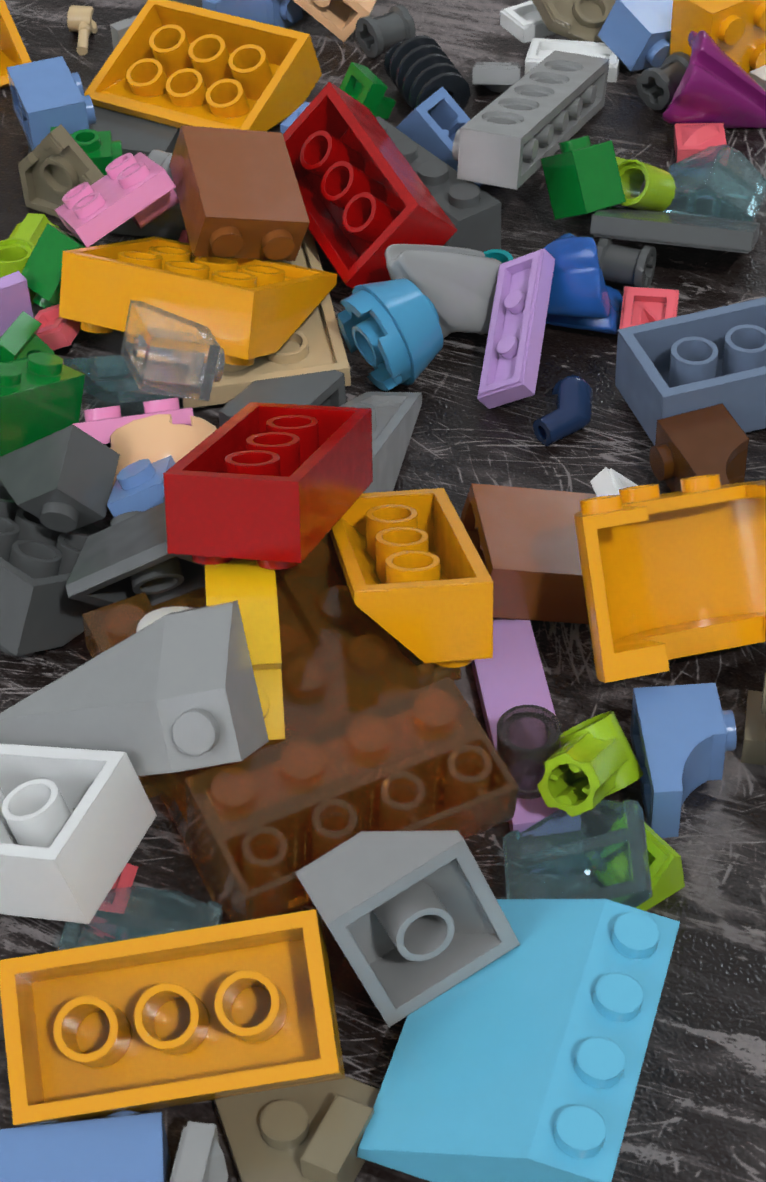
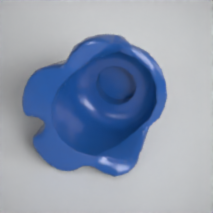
M568 233L545 246L544 248L555 258L546 324L605 334H618L623 297L618 290L605 285L595 240L591 237H576Z

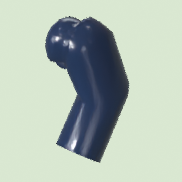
M571 375L555 384L552 395L558 394L557 410L535 420L533 423L534 433L539 442L544 446H549L586 427L590 423L593 391L588 382L583 378Z

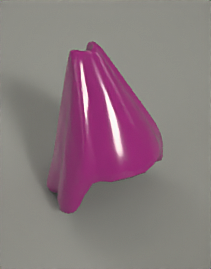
M701 30L698 33L691 31L688 36V43L692 49L690 62L673 95L671 103L662 114V119L672 125L675 123H724V129L766 128V91L721 50L706 31Z

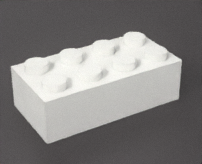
M0 744V914L89 924L157 816L126 752Z

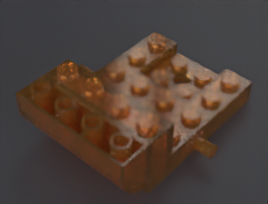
M329 532L302 563L292 568L275 570L282 659L285 740L276 744L263 745L240 762L174 773L138 776L148 798L158 796L165 804L218 912L224 910L232 923L282 915L313 903L295 872L361 831L458 830L465 840L510 821L514 816L519 786L454 683V680L461 679L460 667L448 668L435 663H423L416 666L401 653L392 636L354 604ZM206 587L153 606L144 592L82 614L86 646L91 657H96L135 634L140 620L153 610L172 606L193 608L206 606Z

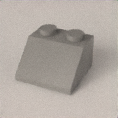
M458 830L361 831L295 872L388 1027H391L407 1015L520 945L469 847Z

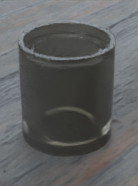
M520 705L507 710L498 720L497 781L505 792L514 797L522 799L542 797L537 784L543 779L545 773L544 762L560 749L561 742L560 722L555 714L548 709L537 705Z

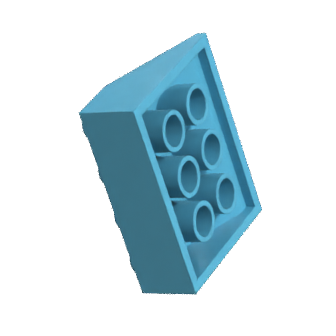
M496 899L520 945L407 1015L373 1107L374 1114L364 1131L358 1147L357 1157L430 1182H612L680 921L608 899Z

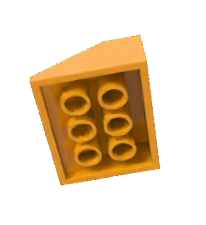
M148 0L84 95H90L95 106L176 128L184 125L268 131L289 117L306 101L320 79L322 72L310 34L171 0Z
M149 237L63 251L59 317L79 321L80 329L83 331L111 333L114 329L126 332V340L130 342L155 344L162 340L173 343L172 350L178 353L201 355L205 354L206 351L221 354L220 361L223 363L250 366L254 364L255 358L278 352L336 286L337 274L272 260L193 256L189 243L160 237Z

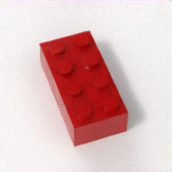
M331 82L326 84L284 132L283 137L310 221L308 229L345 285L353 289L356 285L391 280L385 259V250L389 245L423 244L443 246L457 232V228L369 108Z
M248 403L163 473L168 554L192 555L194 562L204 565L223 564L231 561L233 558L257 560L260 567L273 570L288 569L302 563L373 482L372 408Z

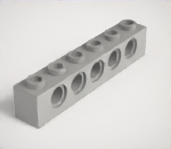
M556 50L463 125L461 129L457 130L452 147L453 159L458 161L457 179L517 190L542 166L541 158L554 155L560 149V142L568 141L604 107L610 59Z

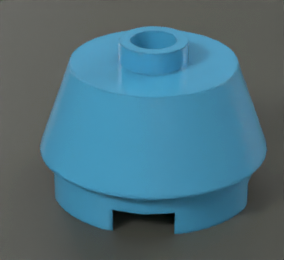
M401 278L356 285L353 288L352 295L340 301L345 310L337 314V320L345 343L351 353L359 350L363 358L375 369L367 377L376 387L383 391H389L400 384L405 386L412 385L443 348V334L439 324V316L433 303L408 279Z

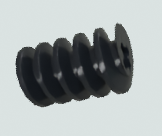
M426 35L414 36L394 44L386 52L384 59L386 74L391 78V81L398 88V91L412 111L442 86L462 110L465 109L470 98L469 84L435 39Z

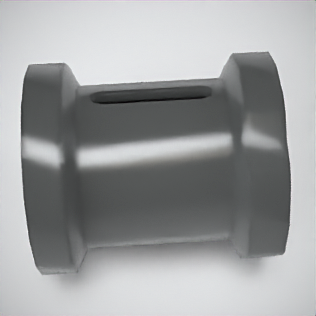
M402 4L392 6L389 13L375 18L370 16L359 18L356 23V35L363 52L368 57L375 58L383 53V49L416 36V28L408 9Z
M674 52L665 58L662 66L659 68L651 67L642 72L641 76L637 78L636 87L638 95L645 102L646 106L653 110H662L669 105L690 62L689 55L683 52Z
M601 237L597 244V250L604 281L649 288L656 265L655 247L645 245L642 250L615 245L611 238Z

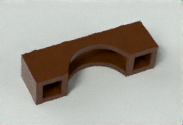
M722 403L657 420L655 446H652L649 452L651 468L655 477L659 481H665L672 492L681 491L680 479L700 475L720 474L721 485L742 483L745 479L749 438Z

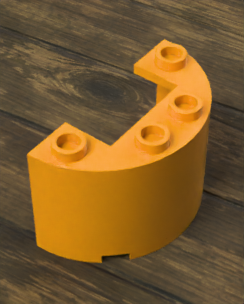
M708 474L680 479L681 491L660 494L659 484H647L619 489L620 495L580 500L581 511L574 514L596 677L599 681L609 683L670 671L668 660L766 642V480L721 485L720 474Z

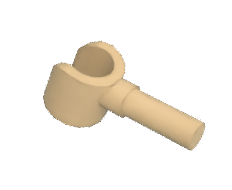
M71 5L67 15L68 29L70 32L78 33L77 53L84 56L88 53L90 34H96L98 29L96 22L92 20L94 10L92 6Z

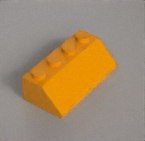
M434 488L362 493L329 531L354 604L424 663H435L442 667L457 668L469 665L475 659L493 658V580L445 489Z

